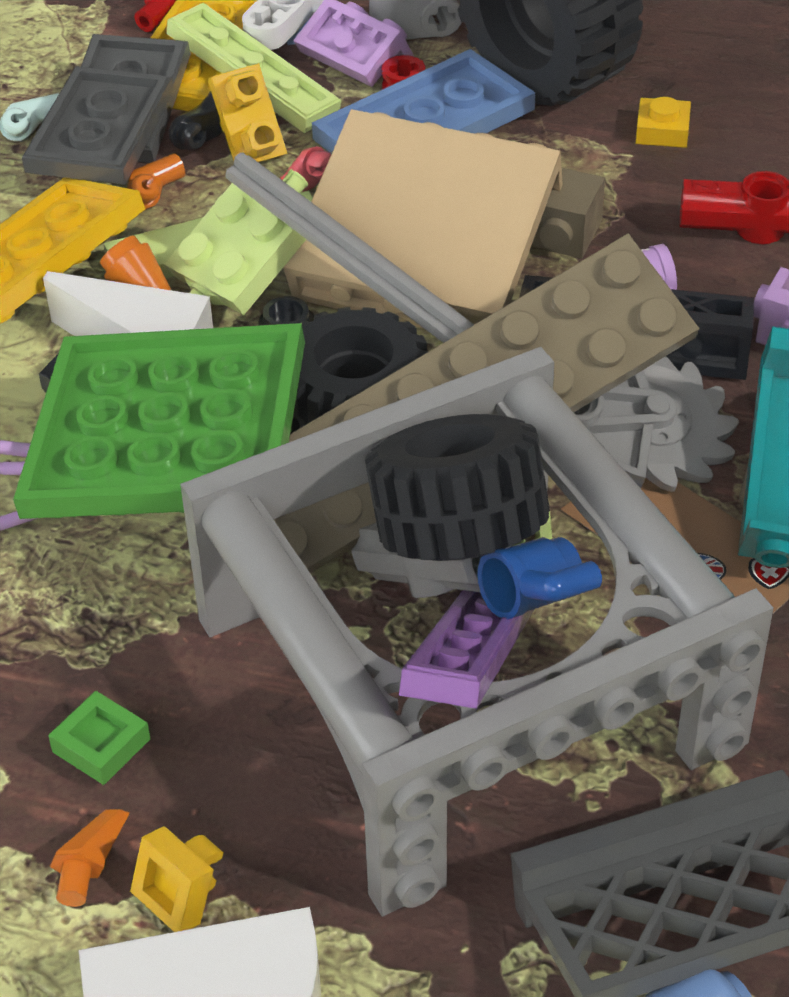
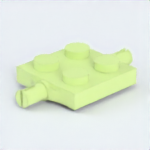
M292 169L288 171V174L282 180L298 193H301L308 186L306 179ZM232 183L216 200L212 208L191 233L181 242L164 265L174 277L188 284L191 288L189 293L210 296L211 305L228 306L245 315L306 239Z

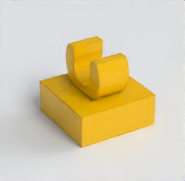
M163 826L142 837L130 892L173 932L193 929L201 924L208 892L216 885L217 880L212 877L214 869L209 865L221 860L224 852L204 835L195 836L184 844L170 830Z

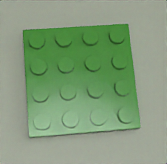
M302 323L63 337L13 498L19 519L168 512L184 513L181 483L289 443L305 347Z

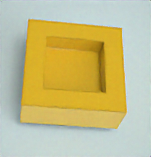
M671 97L640 98L635 144L687 148L691 101H681Z

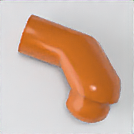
M176 153L136 168L129 177L127 188L139 190L145 209L152 208L158 203L163 186L185 177L183 162Z

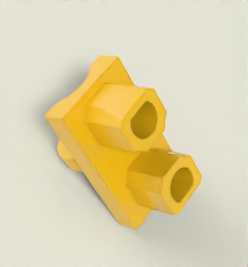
M259 63L215 75L208 79L220 117L219 123L222 132L225 133L233 161L234 157L242 152L252 157L258 163L287 154Z

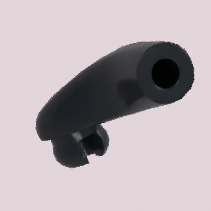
M211 91L200 105L179 115L171 123L169 139L176 148L196 150L203 146L205 142L216 138L222 133L219 123L220 117Z

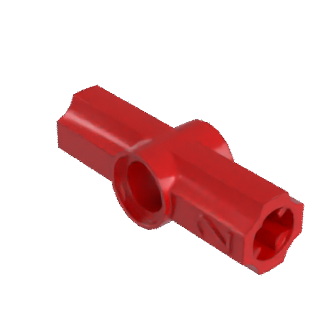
M770 171L751 173L743 179V182L684 179L681 191L679 227L737 230L744 240L751 243L771 244L777 242L784 236V233H789V180L783 175Z

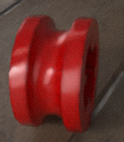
M410 55L389 58L382 64L381 71L384 78L382 90L426 70L425 63L421 59Z

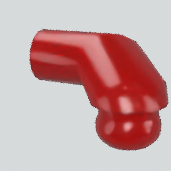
M143 0L145 5L134 16L137 26L145 32H151L162 22L176 0Z

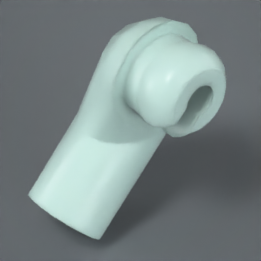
M51 94L10 104L0 119L2 135L13 142L27 140L37 126L44 121L59 94Z

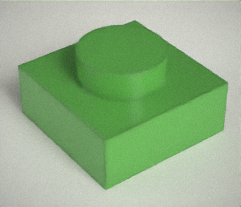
M94 691L48 737L54 754L102 785H105L150 740L148 722L98 691Z

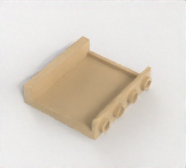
M351 109L311 202L475 325L511 303L551 190L561 191L563 185L561 151L550 149L537 143L525 144L495 138L486 133L474 134L444 128L431 122L419 123L393 118L381 112L368 113ZM307 239L283 267L291 296L300 298L304 302L335 309L350 307L351 310H362L363 307L376 308L377 313L383 314L388 311L398 315L399 322L409 321L415 327L423 328Z

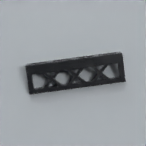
M525 275L519 298L549 281L552 277ZM671 289L700 329L695 339L666 357L678 371L682 369L685 363L692 362L698 368L701 376L746 380L753 333L754 297Z

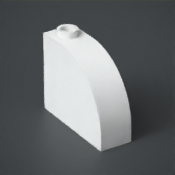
M310 907L79 950L84 997H321L318 951Z

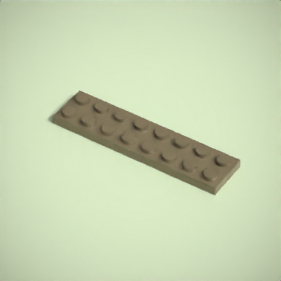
M628 233L290 434L289 442L538 347H542L554 361V391L575 412L695 339L700 328ZM369 482L273 519L310 574L355 547L360 537L359 529L376 523Z

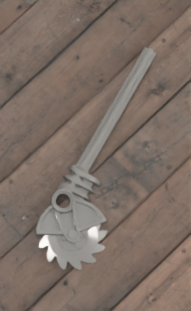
M243 152L239 153L234 157V165L226 169V179L444 343L474 325L249 155L247 156ZM665 356L574 412L640 489L645 478L658 487L670 492L675 491L677 487V477L697 483L710 482L713 473L708 465L725 463L731 460L735 454V450L722 441L734 433L739 420L733 416L718 414L725 399L724 389L720 386H714L706 390L703 389L701 374L692 362L685 363L682 369L678 371Z

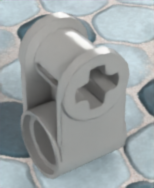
M369 0V16L379 21L384 19L394 21L406 32V39L448 36L455 32L462 23L457 10L460 6L457 0ZM433 15L437 16L439 25L436 24Z

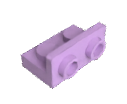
M324 0L293 40L301 53L370 87H373L382 75V64L386 60L400 55L414 56L406 42V32L397 23L390 19L379 21L369 16L362 7L351 1L343 4L337 0Z

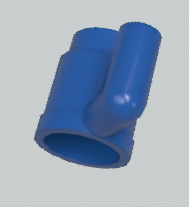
M542 537L505 549H497L491 554L483 555L480 558L477 569L478 585L487 607L497 617L512 619L523 615L527 611L597 589L602 583V574L598 565L593 561L582 563L574 545L562 537L550 540Z

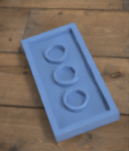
M469 49L312 122V137L316 143L332 154L351 109L368 113L381 112L393 118L419 123L431 122L444 128L474 134L488 133L535 110V92L472 49Z

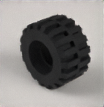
M350 307L338 308V312L329 314L324 311L314 315V321L312 322L302 321L305 347L290 434L428 353L427 342L424 336L417 335V328L409 321L399 322L398 315L388 311L383 314L377 313L376 308L363 307L362 310H351Z
M468 414L426 421L403 429L378 443L365 458L380 542L383 543V547L386 550L397 553L398 556L432 561L479 557L521 542V540L539 531L540 526L546 524L549 519L550 507L539 437L536 428L532 424H527L525 421L517 418L491 414Z

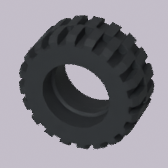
M460 0V6L457 9L460 21L465 22L469 33L466 37L471 47H476L483 58L534 91L535 104L547 106L569 103L624 70L626 64L631 62L637 50V42L640 40L643 28V21L639 19V15L643 11L642 0Z

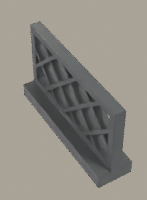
M783 769L511 853L516 911L526 928L535 926L575 997H636L681 982L703 971L717 970L789 946V858L767 853V851L789 845V777ZM723 865L734 867L727 882L698 875V873ZM749 871L787 880L781 894L777 895L743 886ZM654 887L665 888L658 904L627 897ZM684 893L717 902L710 918L673 909L680 894ZM733 906L770 916L768 923L750 929L726 923L725 921ZM586 909L595 911L587 927L557 919ZM612 915L647 924L638 941L603 931ZM663 929L699 938L695 947L680 952L654 946ZM592 952L627 962L622 971L595 980H591L584 968Z

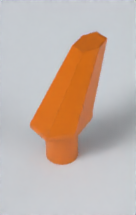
M121 809L104 810L56 851L50 867L61 873L56 896L58 902L70 907H78L85 904L90 878H99L105 865V859L128 818L129 812Z

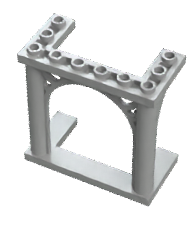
M542 347L535 348L180 484L199 621L208 636L213 637L260 617L311 695L339 748L364 810L368 895L382 917L402 907L413 908L429 901L438 890L447 886V801L470 790L489 788L496 784L505 774L537 759L547 760L563 753L572 743L603 729H617L628 723L636 714L668 699L672 701L682 699L675 751L690 770L714 759L717 761L727 760L740 752L749 743L774 607L757 588L737 597L734 596L554 391V361ZM491 414L517 418L525 421L527 424H532L536 428L546 488H548L549 475L603 541L614 568L616 581L614 599L599 629L577 651L564 660L533 674L511 680L492 682L477 709L453 705L459 711L461 719L425 735L420 729L419 721L427 709L440 702L409 697L403 705L401 715L398 716L396 714L398 699L389 694L399 692L402 668L379 657L352 634L273 519L369 482L365 466L367 454L372 452L371 449L378 443L403 429L426 421L457 415ZM641 584H645L649 589L650 595L636 596L632 590ZM645 616L663 620L671 626L647 637H642L628 630L624 623L633 617ZM619 648L618 650H615L603 656V654H605L606 652ZM494 704V705H492V706H489V707H487V708H485V709L480 710V711L477 712L478 709H480V708H482V707H484V706Z

